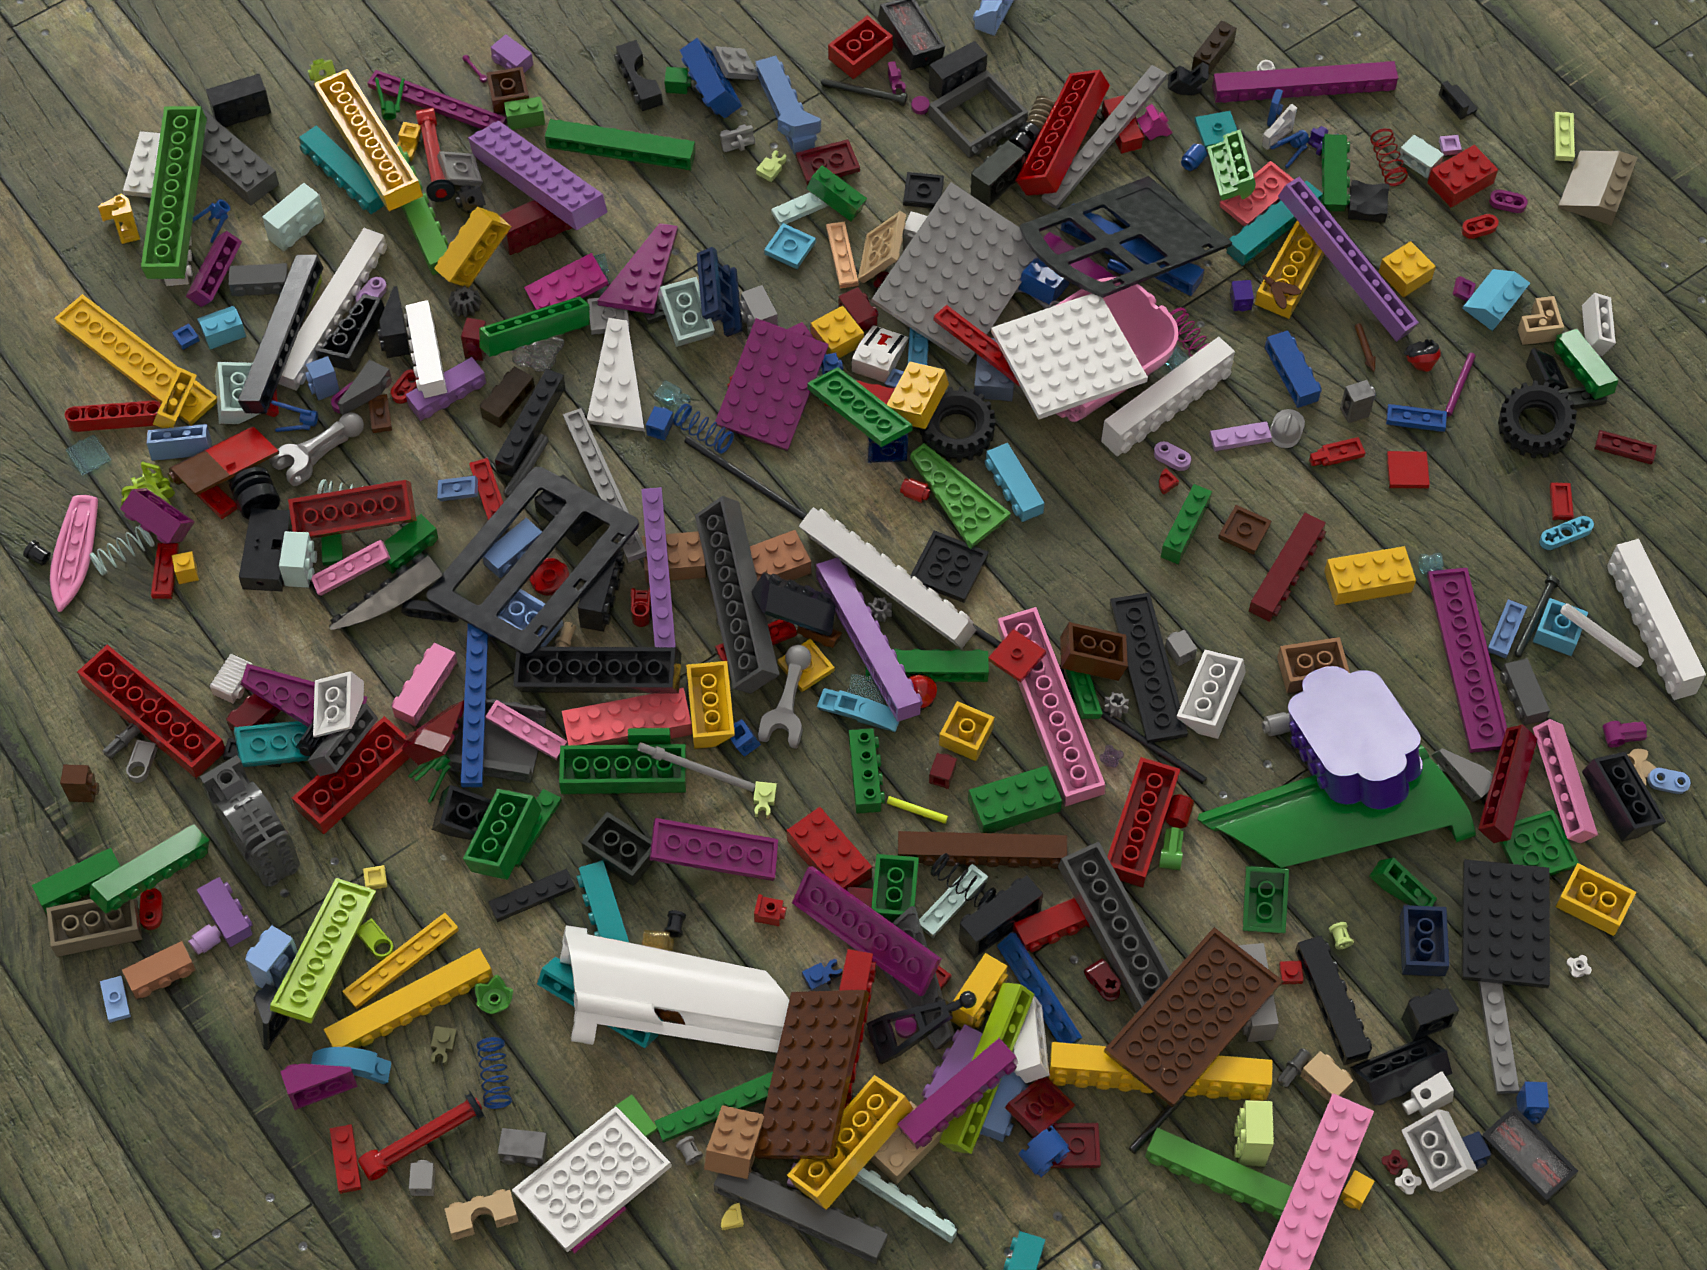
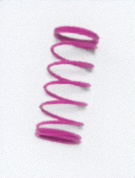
M1177 308L1170 312L1173 315L1178 311H1184L1175 320L1177 326L1183 324L1189 317L1184 308ZM1187 315L1186 319L1179 323ZM1189 321L1182 326L1178 332V337L1180 334L1189 331L1195 322ZM1193 322V325L1190 328H1188L1184 332H1181V330L1186 325ZM1200 328L1192 330L1185 337L1184 341L1178 338L1179 342H1183V348L1189 350V356H1193L1190 354V349L1200 346L1206 340V336H1201L1191 344L1190 348L1184 346V342L1194 339L1200 333ZM1196 330H1199V332L1195 336L1186 340L1191 333H1193ZM1204 337V340L1200 344H1198L1195 347H1192L1196 341ZM1205 344L1204 346H1202L1198 351H1200L1202 348H1204V347H1205L1206 345H1208V344Z

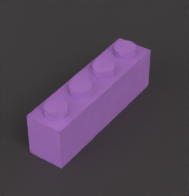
M472 357L444 372L447 393L424 398L423 392L418 391V388L406 394L408 406L420 421L431 417L435 412L442 408H447L451 403L464 398L470 392L478 390L486 384L484 371Z
M965 1024L961 1031H956L952 1039L954 1044L951 1049L947 1048L942 1057L944 1061L941 1067L937 1065L932 1074L934 1079L931 1085L927 1083L922 1092V1096H924L923 1102L972 1061L983 1033Z

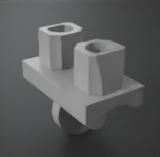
M744 124L738 126L736 130L721 131L720 138L723 152L738 148L740 151L745 150L744 146L755 144L752 125L746 126Z

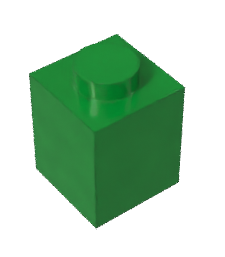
M666 67L665 93L687 94L688 87L692 85V78L689 76L688 68Z

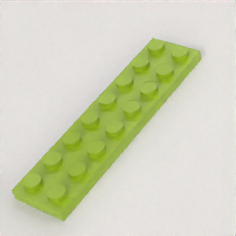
M335 879L270 1004L271 1011L312 1023L376 896V890L342 879Z

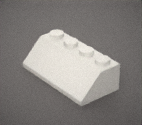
M1204 650L1178 711L1177 719L1198 734L1218 739L1246 673L1244 660Z

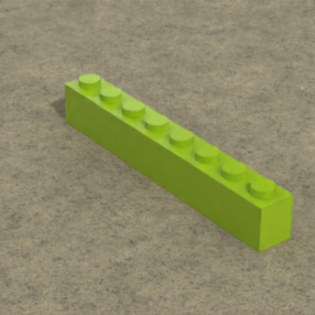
M1002 984L973 1059L998 1038L1011 1051L1013 1050L1035 995L1022 984ZM999 1084L993 1089L986 1090L983 1093V1097L977 1103H971L966 1107V1112L961 1117L952 1119L949 1122V1126L943 1131L939 1142L954 1152L972 1154Z

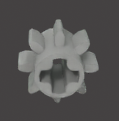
M875 597L873 603H868L875 621L885 622L887 616H892V611L890 610L892 609V603H887L885 597L878 599Z
M1112 692L1110 698L1105 697L1104 703L1106 705L1104 706V711H1108L1110 717L1121 718L1122 713H1128L1129 707L1127 705L1129 699H1125L1123 693Z

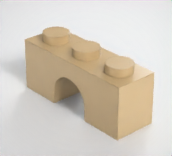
M497 1190L493 1195L486 1197L476 1196L469 1202H456L445 1208L453 1241L474 1235V1220L482 1214L492 1216L497 1228L519 1222L510 1190Z

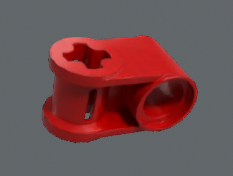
M650 588L648 590L631 589L632 622L637 627H644L650 622Z

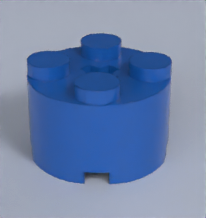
M1050 1126L1048 1130L1046 1128L1027 1144L1029 1148L1025 1151L1022 1149L1018 1155L1031 1171L1041 1178L1051 1170L1050 1168L1053 1166L1052 1163L1054 1161L1059 1164L1068 1156L1067 1154L1070 1150L1065 1140L1053 1126Z

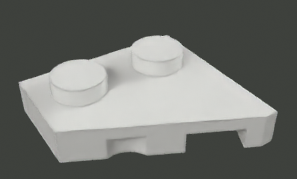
M1293 104L1289 105L1274 124L1264 132L1262 146L1266 150L1293 130L1297 107Z

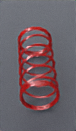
M1387 128L1375 131L1371 135L1370 141L1374 145L1373 150L1379 161V167L1382 169L1381 173L1385 177L1384 181L1389 186L1400 185L1408 178L1406 168L1401 167L1404 163L1403 160L1398 159L1401 154L1396 151L1398 145L1393 143L1395 141L1393 131ZM1380 132H1391V136L1382 137L1377 142L1372 141L1373 137ZM1390 137V138H1388L1387 140H1385V141H1383V142H1379L1380 140H1382V139H1384V138ZM1393 138V141H1392L1391 143H1389V144H1387V145H1384V146H1377V145L1386 144V143H1388V142ZM1396 145V149L1386 154L1379 153L1386 146ZM1375 146L1382 147L1378 152L1375 150ZM1391 153L1399 154L1392 161H1382L1385 156ZM1378 154L1384 155L1381 160H1379ZM1381 162L1387 163L1383 168L1381 167ZM1391 162H1402L1397 168L1384 169ZM1384 170L1390 171L1386 176L1383 173ZM1404 172L1397 177H1389L1394 173ZM1404 174H1406V176L1404 177V179H1402V180L1399 181V182H1396V183H1388V182H1387V178H1389V179H1395V178H1399V177L1403 176Z

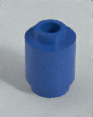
M1193 144L1183 155L1182 166L1188 171L1197 169L1207 157L1206 148L1201 144Z

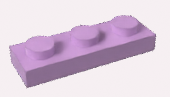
M1267 421L1210 431V439L1214 451L1271 442L1272 439Z

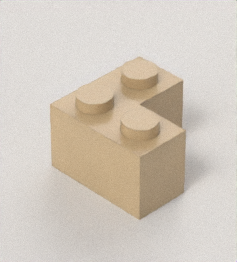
M1555 297L1536 298L1531 310L1532 315L1522 316L1517 329L1522 345L1556 341L1557 335L1562 334L1564 329Z

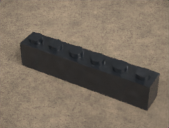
M546 369L495 458L498 473L513 477L566 388L563 374Z
M1322 935L1298 942L1295 952L1302 963V969L1343 1065L1367 1059L1372 1050V1044L1370 1039L1364 1035L1362 1020L1357 1018L1355 1014V1004L1346 993V983L1343 979H1340L1338 964L1330 956L1331 949L1328 942H1324Z

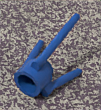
M1299 130L1292 136L1270 146V149H1274L1290 142L1292 147L1299 148L1285 165L1286 168L1307 148L1306 143L1309 142V136L1306 131Z
M221 199L215 204L212 203L208 208L193 217V222L211 211V216L208 218L209 221L213 218L221 219L210 239L211 243L217 237L224 221L228 218L227 213L230 211L229 204Z
M271 401L273 405L300 413V422L303 423V425L276 428V432L310 430L311 426L316 427L318 411L304 410L281 402Z

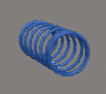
M687 403L683 404L674 416V425H680L682 430L689 429L691 436L697 435L699 441L705 440L707 446L714 445L716 452L719 454L724 453L730 447L734 439V433L732 431L725 433L726 428L723 427L718 432L714 443L709 445L707 438L715 431L717 422L710 426L706 438L699 439V433L707 425L709 417L703 419L697 433L691 434L690 428L698 421L700 411L693 416L689 427L684 429L682 423L690 415L692 406ZM687 406L681 421L676 423L680 412ZM699 413L697 419H696L695 422L692 424V422H693L695 416ZM707 419L705 425H704V426L702 427V429L700 430V428H701L703 422ZM714 424H716L712 432L709 434L711 428L714 426ZM724 429L722 435H721L720 438L717 440L719 434H720L721 431ZM731 434L727 445L720 449L725 438Z
M498 1037L482 1039L476 1045L479 1050L477 1054L482 1058L479 1062V1067L483 1069L480 1077L485 1080L481 1086L486 1091L483 1095V1103L485 1107L490 1109L503 1108L512 1102L510 1096L493 1095L486 1099L485 1096L487 1093L508 1092L510 1087L501 1086L486 1090L484 1084L487 1081L503 1082L508 1080L509 1077L499 1075L485 1079L482 1074L485 1071H502L508 1066L497 1064L483 1068L481 1062L484 1059L501 1060L506 1057V1054L495 1053L482 1057L480 1051H496L504 1047L505 1043L503 1039ZM498 1041V1042H494V1043L487 1044V1045H485V1046H483V1047H480V1046H479V1045H481V1044H483V1043H486V1042ZM500 1044L495 1047L485 1048L490 1045ZM496 1055H504L500 1058H488ZM497 1066H505L502 1069H490ZM499 1077H506V1079L503 1080H491ZM508 1088L504 1091H493L496 1089ZM494 1099H508V1100H509V1101H506V1102H490L491 1100H494Z

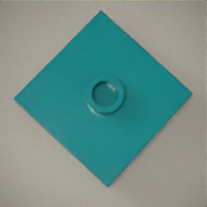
M1231 111L1198 116L1194 120L1202 144L1206 149L1208 146L1223 142V135L1237 131Z

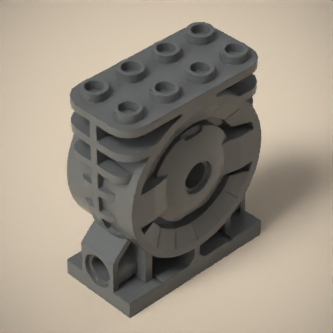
M236 755L200 776L215 816L218 820L221 819L233 842L249 866L260 878L261 883L264 886L272 887L278 884L284 877L295 874L299 869L300 861L291 836L285 830L284 825L254 782H249L239 757Z

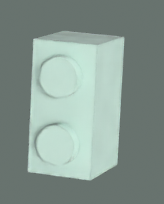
M1413 135L1401 147V155L1398 159L1403 160L1404 164L1428 179L1431 169L1442 163L1444 154L1426 143L1423 139Z

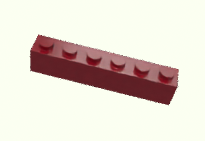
M1304 512L1251 600L1248 612L1269 622L1273 616L1277 617L1282 609V601L1286 602L1291 594L1289 589L1291 586L1295 587L1300 578L1298 574L1300 571H1305L1309 563L1307 560L1309 556H1314L1318 548L1316 546L1317 542L1323 541L1327 532L1324 530L1326 522Z
M1523 724L1506 728L1478 830L1492 843L1507 841L1511 838L1538 738Z

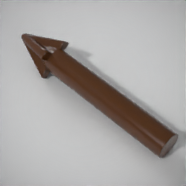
M1356 324L1354 327L1366 359L1364 363L1375 372L1376 357L1372 355L1362 324Z

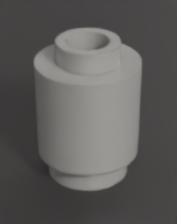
M1282 712L1264 717V721H1262L1264 733L1271 737L1289 732V713Z

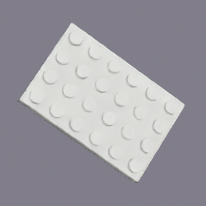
M615 1106L512 1189V1191L568 1252L672 1166L668 1159Z

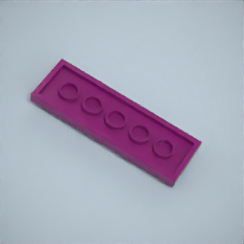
M659 818L654 819L650 860L770 881L775 879L778 839Z

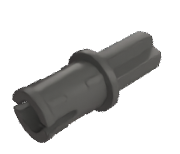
M130 723L119 735H115L116 739L103 750L104 755L110 759L123 747L127 748L128 743L140 733L139 728L135 724Z
M1301 1048L1292 1061L1287 1062V1067L1277 1078L1280 1086L1288 1087L1293 1079L1301 1074V1069L1312 1057L1306 1049Z

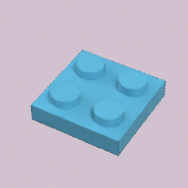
M783 223L764 249V254L798 269L816 243V238Z

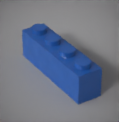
M1288 330L1267 337L1265 350L1296 407L1299 408L1317 402L1322 392L1321 385L1313 377V371L1310 366H1307L1304 354L1297 348L1295 338L1291 337Z

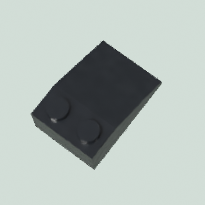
M393 286L380 318L381 329H377L381 351H386L387 358L410 355L397 286Z
M449 785L441 793L432 830L451 837L472 840L492 800Z

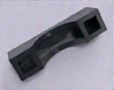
M637 40L616 46L614 58L616 64L621 66L620 70L623 78L628 80L627 86L629 91L634 93L635 104L639 105L642 111L663 105L662 92L656 80L642 78L636 73L644 65L643 53Z

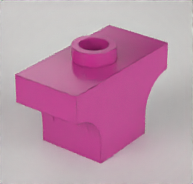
M1153 104L1147 106L1145 114L1137 119L1143 133L1150 141L1158 136L1167 137L1172 134L1167 123L1168 118L1164 112L1160 113Z

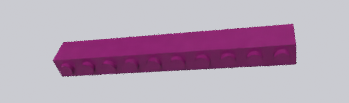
M1395 61L1214 74L1212 88L1215 103L1273 99L1277 89L1283 90L1282 98L1396 90L1398 74Z

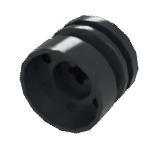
M260 467L248 468L235 475L230 481L229 487L242 517L249 519L251 508L276 510L279 507L280 497L266 469Z

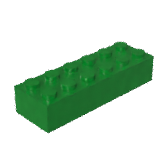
M686 744L649 745L654 748L656 746L665 749V752L687 758ZM638 745L560 746L559 785L561 794L686 793V768L663 759L661 761L654 759L652 755L638 751Z

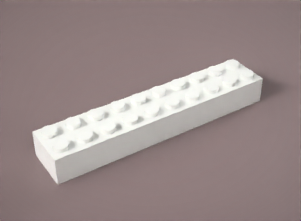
M813 507L800 523L799 527L809 538L835 557H839L843 563L960 649L965 646L975 633L974 622L963 611L958 613V610L954 608L955 606L946 599L942 601L943 599L933 589L928 588L926 590L927 588L915 576L911 579V576L900 565L896 566L889 557L883 553L880 554L870 543L866 542L865 544L860 536L853 531L847 530L838 520L834 522L823 509L818 511Z

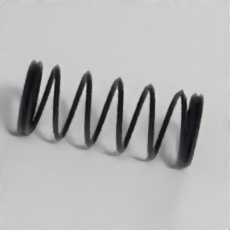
M948 853L941 855L933 865L930 874L933 877L937 876L938 881L947 879L948 888L956 885V894L965 892V900L970 901L974 899L975 908H978L984 902L989 903L993 900L996 894L994 887L984 894L978 906L975 905L979 893L984 889L987 882L983 883L979 891L972 898L966 899L968 890L976 881L978 875L971 880L966 889L960 893L957 892L960 881L965 877L969 869L963 872L955 884L948 885L950 876L959 866V862L955 864L945 878L939 879L940 872L951 857ZM944 859V861H943V863L941 864V866L936 870V868L938 867V865L940 864V862Z

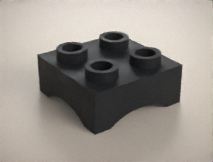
M1352 180L1349 192L1348 219L1385 223L1388 214L1389 184H1366L1359 180Z

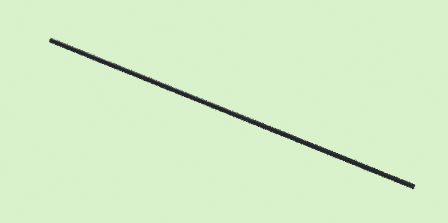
M690 436L685 438L684 443L801 520H804L807 516L805 512ZM973 624L976 629L975 635L995 648L1000 645L1001 641ZM1067 686L1072 699L1075 700L1072 689ZM1101 708L1103 713L1101 718L1175 767L1181 769V771L1199 783L1203 784L1207 777L1157 744H1147L1145 736L1116 717H1110V713Z

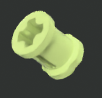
M1339 922L1329 927V932L1333 934L1336 942L1335 948L1338 950L1346 949L1354 944L1346 929L1348 927L1346 922Z

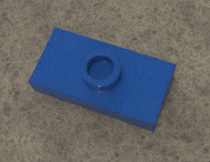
M1275 90L1271 101L1267 126L1271 127L1276 121L1277 116L1282 113L1283 104H1281L1283 90Z

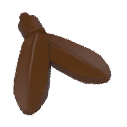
M1262 276L1265 283L1271 287L1275 302L1281 309H1285L1287 306L1284 294L1293 296L1301 294V290L1295 285L1275 282L1270 276Z

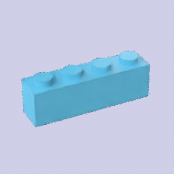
M1005 443L987 451L986 468L994 474L995 483L1003 489V495L1012 504L1015 516H1019L1021 521L1024 522L1043 514L1044 501L1009 444Z

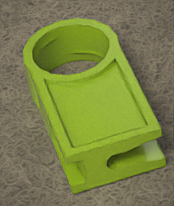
M372 918L360 926L357 936L373 953L375 958L382 961L394 952L392 941ZM381 943H387L391 946L386 954L376 953V947Z

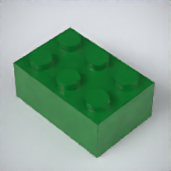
M876 854L872 909L891 923L909 907H915L919 857Z

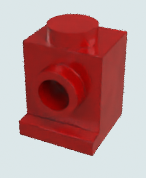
M758 894L754 911V922L780 926L781 919L785 920L787 907H784V901L763 897V895Z

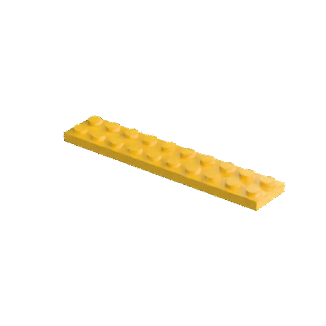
M83 294L54 318L58 325L162 404L178 370L174 363ZM195 380L179 418L192 426L217 403V396Z

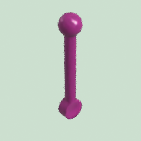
M464 55L462 57L463 61L467 62L480 77V82L485 83L487 76L481 74L469 60L470 57L468 55Z

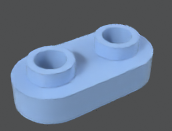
M1655 768L1647 776V782L1651 788L1675 794L1684 793L1691 784L1690 778L1685 773L1664 768ZM1657 775H1661L1663 780H1658ZM1681 779L1683 785H1680L1677 780Z

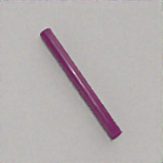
M1474 353L1468 354L1445 411H1447L1448 417L1453 413L1476 355Z

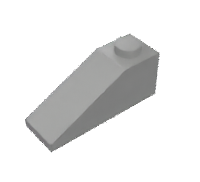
M1443 748L1431 755L1472 802L1482 798L1489 791L1493 774L1483 766Z

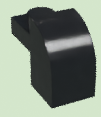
M1202 62L1192 71L1179 65L1168 74V89L1179 95L1192 96L1201 93L1202 84L1209 77V65Z

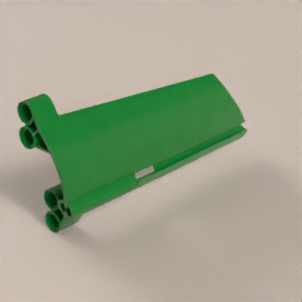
M1422 745L1419 747V756L1423 762L1422 773L1415 780L1408 782L1409 794L1407 798L1401 803L1386 809H1373L1367 807L1361 801L1353 804L1337 803L1328 796L1325 789L1319 787L1317 777L1313 775L1199 813L1197 818L1207 828L1217 832L1221 831L1231 836L1279 868L1446 826L1448 830H1451L1456 843L1476 836L1468 807Z

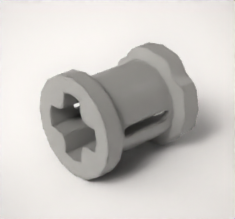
M693 1136L685 1137L676 1144L677 1150H681L685 1157L687 1166L695 1164L704 1156L697 1149Z

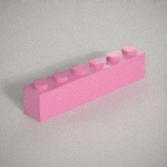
M1549 719L1533 727V731L1538 738L1537 744L1567 839L1581 844L1597 836L1598 833L1564 726Z

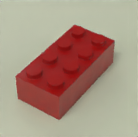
M818 807L787 829L788 843L809 867L813 866L845 890H848V887H859L872 878V866L821 807Z

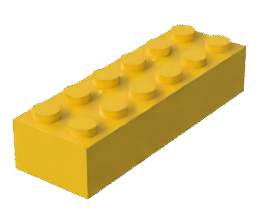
M1298 220L1266 276H1270L1275 282L1297 286L1301 290V294L1296 296L1284 294L1287 306L1285 309H1281L1275 302L1271 287L1263 280L1255 299V305L1290 319L1325 255Z
M874 1075L844 1109L834 1158L801 1159L788 1173V1178L798 1190L827 1210L899 1127L898 1123L910 1114L914 1108L905 1095Z

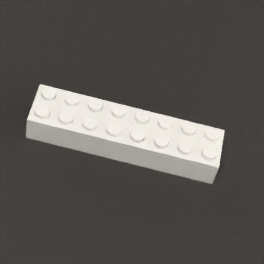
M1217 337L1104 420L1101 442L1117 457L1122 453L1128 452L1132 445L1143 441L1147 434L1151 431L1155 432L1165 421H1170L1178 411L1185 410L1189 403L1193 400H1198L1208 389L1212 390L1220 380L1227 379L1231 374L1235 351L1220 337Z
M1636 539L1616 545L1607 565L1610 575H1613L1616 581V588L1621 592L1624 604L1632 614L1633 623L1640 630L1641 639L1646 643L1649 655L1657 665L1658 674L1665 681L1667 692L1671 694L1673 700L1696 694L1706 673L1640 540Z

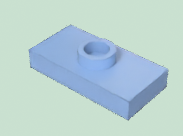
M122 976L100 981L109 1023L131 1017Z

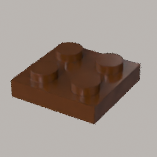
M1235 505L1218 539L1255 555L1272 521Z

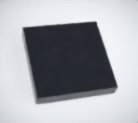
M907 172L903 206L933 209L942 196L944 175Z

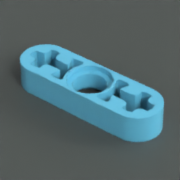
M1580 516L1545 530L1540 537L1539 543L1542 548L1553 550L1588 536L1594 526L1593 520L1587 516ZM1564 529L1569 530L1572 535L1569 537L1564 536L1561 531Z

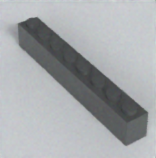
M752 1171L748 1179L719 1173L714 1183L715 1193L875 1265L887 1243L888 1234L881 1227H871L864 1224L865 1222L855 1216L852 1218L846 1216L842 1210L835 1207L825 1210L815 1201L804 1197V1194L795 1189L790 1191L775 1180L770 1182L764 1179L758 1172Z

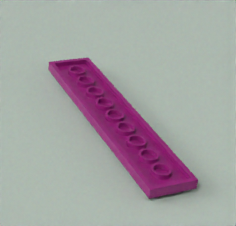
M1468 568L1428 571L1427 579L1469 753L1500 750L1507 725Z

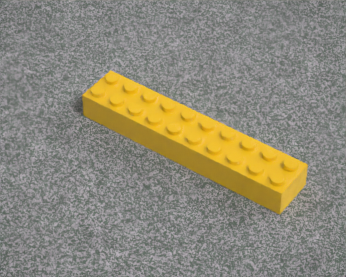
M348 69L314 83L319 100L388 211L423 197L418 179Z
M1052 1042L1049 1057L1050 1075L1048 1079L1056 1086L1072 1084L1079 1088L1096 1086L1102 1090L1118 1088L1120 1091H1131L1133 1089L1140 1090L1143 1093L1153 1092L1105 1054L1104 1049L1107 1046ZM1218 1056L1186 1092L1185 1096L1206 1095V1097L1211 1099L1228 1097L1230 1100H1241V1098L1250 1099L1251 1101L1267 1100L1272 1086L1273 1060Z

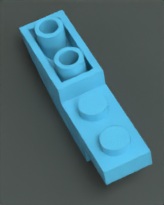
M824 688L817 708L820 710L853 718L860 723L896 732L899 724L888 706L841 690L837 692Z

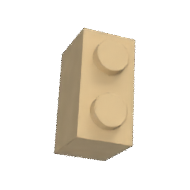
M1321 1051L1303 1068L1300 1075L1328 1102L1333 1093L1342 1097L1351 1088L1353 1083L1351 1075L1346 1070H1341L1335 1064L1332 1057L1323 1054Z

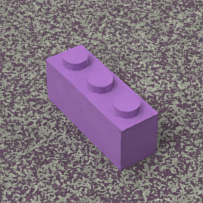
M218 877L197 889L202 902L229 947L253 935L250 929L253 924L248 915L243 916L240 912L243 908L237 898L233 900L230 894L233 891L228 882L223 883L221 878Z

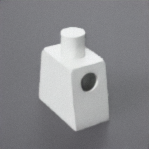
M1441 1071L1411 1090V1099L1402 1103V1106L1408 1115L1419 1110L1420 1114L1425 1116L1453 1101L1454 1089Z

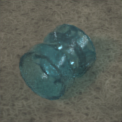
M1440 552L1433 553L1430 556L1427 554L1419 555L1421 574H1427L1428 571L1443 570V558Z

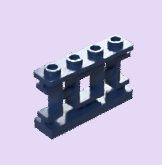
M714 247L696 253L702 317L706 320L711 318L713 322L720 320L723 323L724 335L726 337L741 332L743 328L740 314L737 269L735 267L730 268L728 264L721 266L718 263L717 250Z

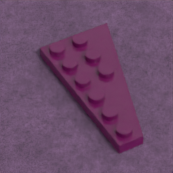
M659 223L597 300L598 306L654 314L659 298L658 292L663 285L678 233V226Z

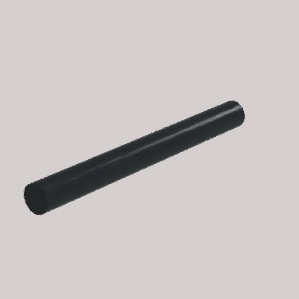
M1184 1095L1173 1108L1168 1104L1128 1149L1135 1154L1187 1096Z

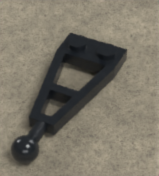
M964 991L958 1000L951 1003L941 1000L885 1014L866 1023L878 1063L884 1064L904 1054L952 1019L953 1011L962 1007L972 1008L977 1002L976 995L971 991ZM941 1009L943 1014L927 1024L924 1014ZM915 1016L920 1030L898 1046L891 1022Z

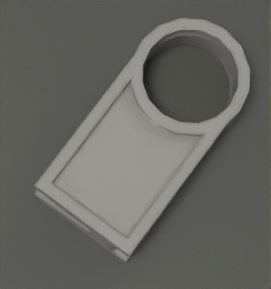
M136 741L126 767L127 775L131 781L140 783L147 779L158 749L156 743ZM142 766L145 768L144 772L139 776H132L130 774L134 767Z

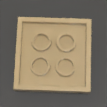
M899 211L866 234L858 276L859 281L865 283L898 261L900 245L903 241L902 234L906 225L905 213Z

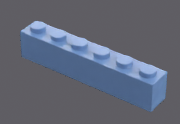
M777 56L755 61L758 79L777 120L789 104L804 111L802 103L797 101L796 90L791 88L789 76L784 73L783 63L778 61ZM816 134L797 138L785 135L794 155H796V152L815 148Z

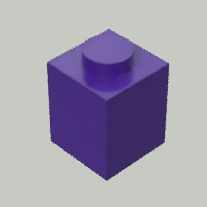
M1251 280L1232 281L1230 297L1233 311L1252 310L1254 296Z

